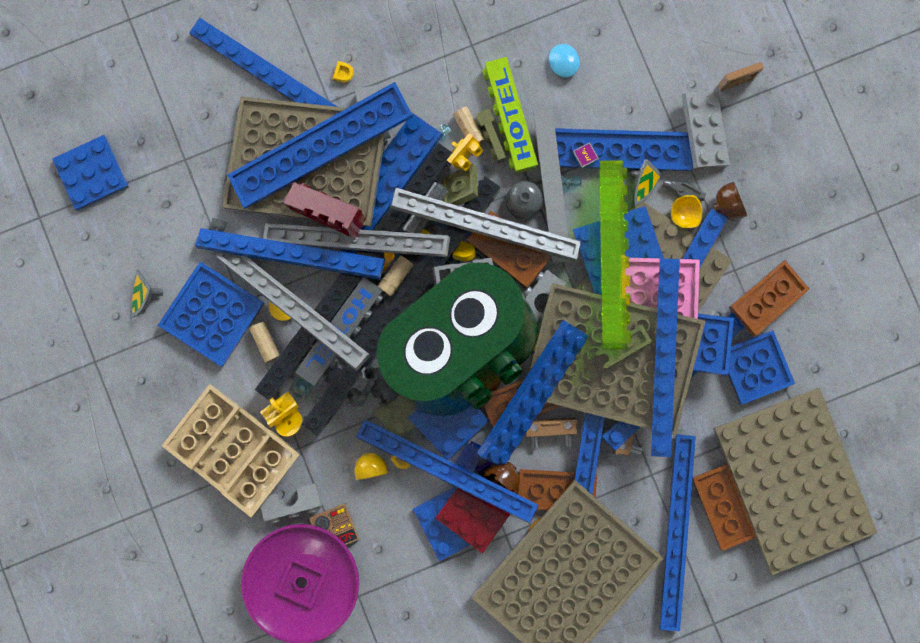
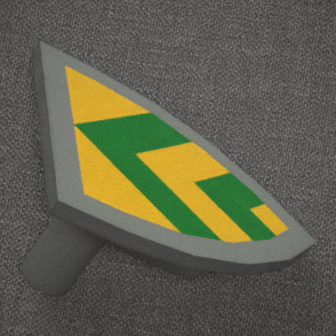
M645 159L640 171L629 170V176L636 178L630 188L633 191V206L646 200L655 190L663 176L647 159Z
M139 270L136 271L132 285L131 317L138 316L144 308H148L152 295H163V289L151 288Z

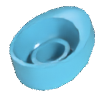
M560 44L550 51L549 63L555 74L567 78L578 71L580 62L574 48L567 44Z

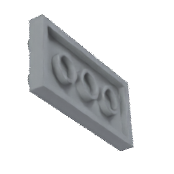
M718 91L682 94L694 169L726 167L730 165Z

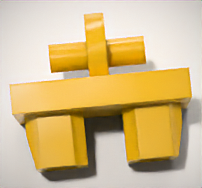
M468 134L458 144L452 141L451 145L455 148L451 151L452 154L447 161L457 170L467 171L471 166L468 158L472 154L478 157L483 152L480 143L471 134Z
M288 391L276 401L274 398H271L269 400L271 404L260 413L270 427H278L283 423V418L287 415L297 413L299 406Z

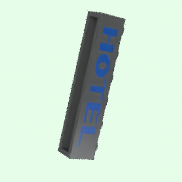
M363 277L331 324L351 339L352 336L355 338L362 329L359 327L363 321L367 322L373 313L371 309L374 305L378 306L383 300V290ZM318 340L295 373L314 386L322 385L327 378L326 372L329 368L333 369L338 363V356Z

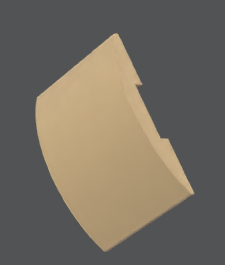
M209 384L162 445L163 448L188 468L198 473L251 518L300 456L295 449L211 384Z

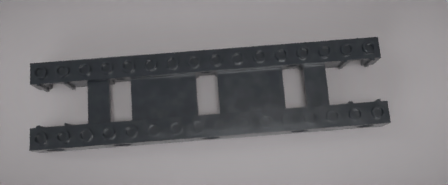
M438 143L404 190L425 196L433 183H438V176L443 168L452 165L447 161L452 152ZM485 176L482 180L478 181V197L465 202L462 207L481 213L485 212L500 192V186ZM389 208L373 231L405 233L402 229L405 226L404 222L410 214ZM431 220L444 230L442 235L450 237L447 257L394 253V260L386 271L382 273L381 279L385 277L388 270L391 269L394 262L400 256L410 261L414 265L398 286L397 291L399 293L388 307L382 302L378 306L374 305L371 309L373 312L367 322L363 321L359 326L362 328L355 338L351 337V340L369 353L370 357L357 371L347 363L342 369L337 365L333 369L329 368L326 372L327 378L325 381L330 386L322 397L319 396V401L308 416H304L303 419L305 420L301 425L316 436L322 433L349 396L350 388L356 382L362 369L370 367L376 360L377 344L384 328L424 295L434 281L432 268L446 265L469 231ZM357 251L356 253L358 255L382 258L385 261L384 252ZM341 273L314 311L331 323L363 277ZM301 327L254 390L268 400L279 398L280 387L286 380L294 378L293 374L314 347L313 344L317 339Z

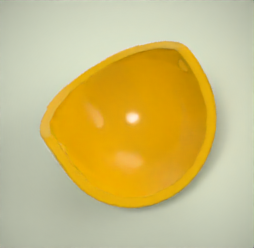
M685 195L676 199L671 206L673 222L682 228L697 227L702 219V206L699 199L694 195Z
M369 452L358 458L354 473L356 480L387 474L388 469L385 460L379 454Z

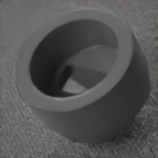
M212 218V230L216 231L218 228V231L223 232L227 222Z

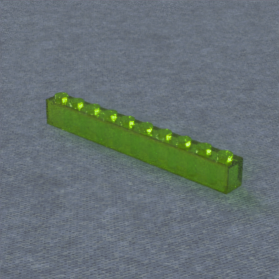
M623 160L600 161L602 350H626L627 343H631V331H627V324H630L631 317L630 312L626 310V305H630V293H626V287L630 285V277L626 275V268H629V256L625 257V250H629V239L625 238V232H628V220H624V214H628V202H624V196H627V185L623 183V179H627V167H623Z

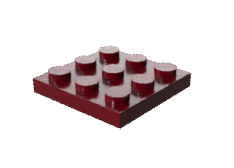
M456 488L435 519L480 553H483L511 514Z

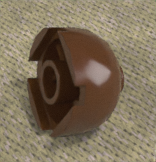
M734 182L722 186L717 191V203H714V207L718 213H721L730 221L740 220L748 216Z
M510 462L501 465L492 463L481 474V477L515 494L520 486L517 468Z

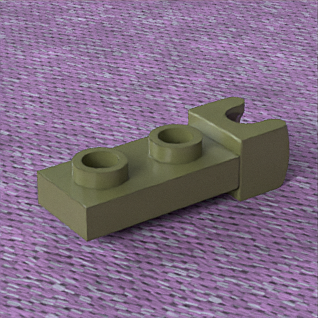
M490 109L476 113V121L480 130L484 129L482 134L485 142H489L491 145L489 151L492 159H496L498 164L504 162L506 156L494 130V118Z
M640 325L596 351L595 354L597 356L608 355L609 360L603 365L606 370L650 344L652 340L644 327Z

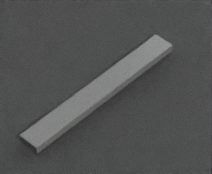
M553 110L533 111L548 232L569 238ZM551 255L552 263L571 261Z

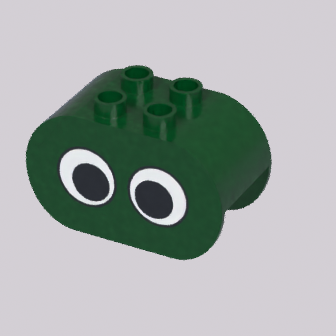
M486 263L465 264L452 271L384 328L377 344L379 369L388 385L422 412L435 416H450L458 414L470 406L477 410L492 398L490 389L500 381L504 385H508L522 374L523 369L520 365L529 358L537 340L536 317L516 282L505 271Z

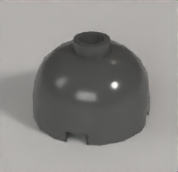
M529 181L515 183L509 188L506 195V207L518 219L534 217L540 212L543 205V195L540 188Z
M379 367L375 369L377 370L378 379L371 393L374 398L378 397L381 402H378V404L383 407L396 400L399 394L388 385Z

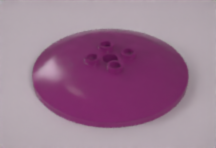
M308 524L288 525L271 532L260 540L246 560L241 580L243 601L252 620L268 635L288 643H311L322 640L337 631L351 615L357 602L360 585L356 561L345 543L330 531ZM304 577L307 580L306 587H298L296 584L297 578Z

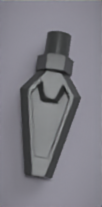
M664 180L662 187L674 192L678 198L685 195H694L699 201H704L706 193L686 181L670 182Z

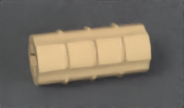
M467 106L453 113L464 137L471 134L480 144L485 141Z
M400 256L377 287L391 297L414 265L403 256Z
M260 322L250 327L249 330L265 364L278 359L280 354L265 322Z

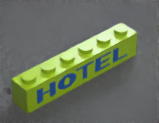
M503 57L485 62V69H482L484 80H488L490 87H487L489 97L494 99L495 105H492L494 115L498 116L500 123H497L499 132L504 134L505 137L503 146L505 152L509 151L510 159H508L510 170L514 169L515 174L537 169V159L508 59Z

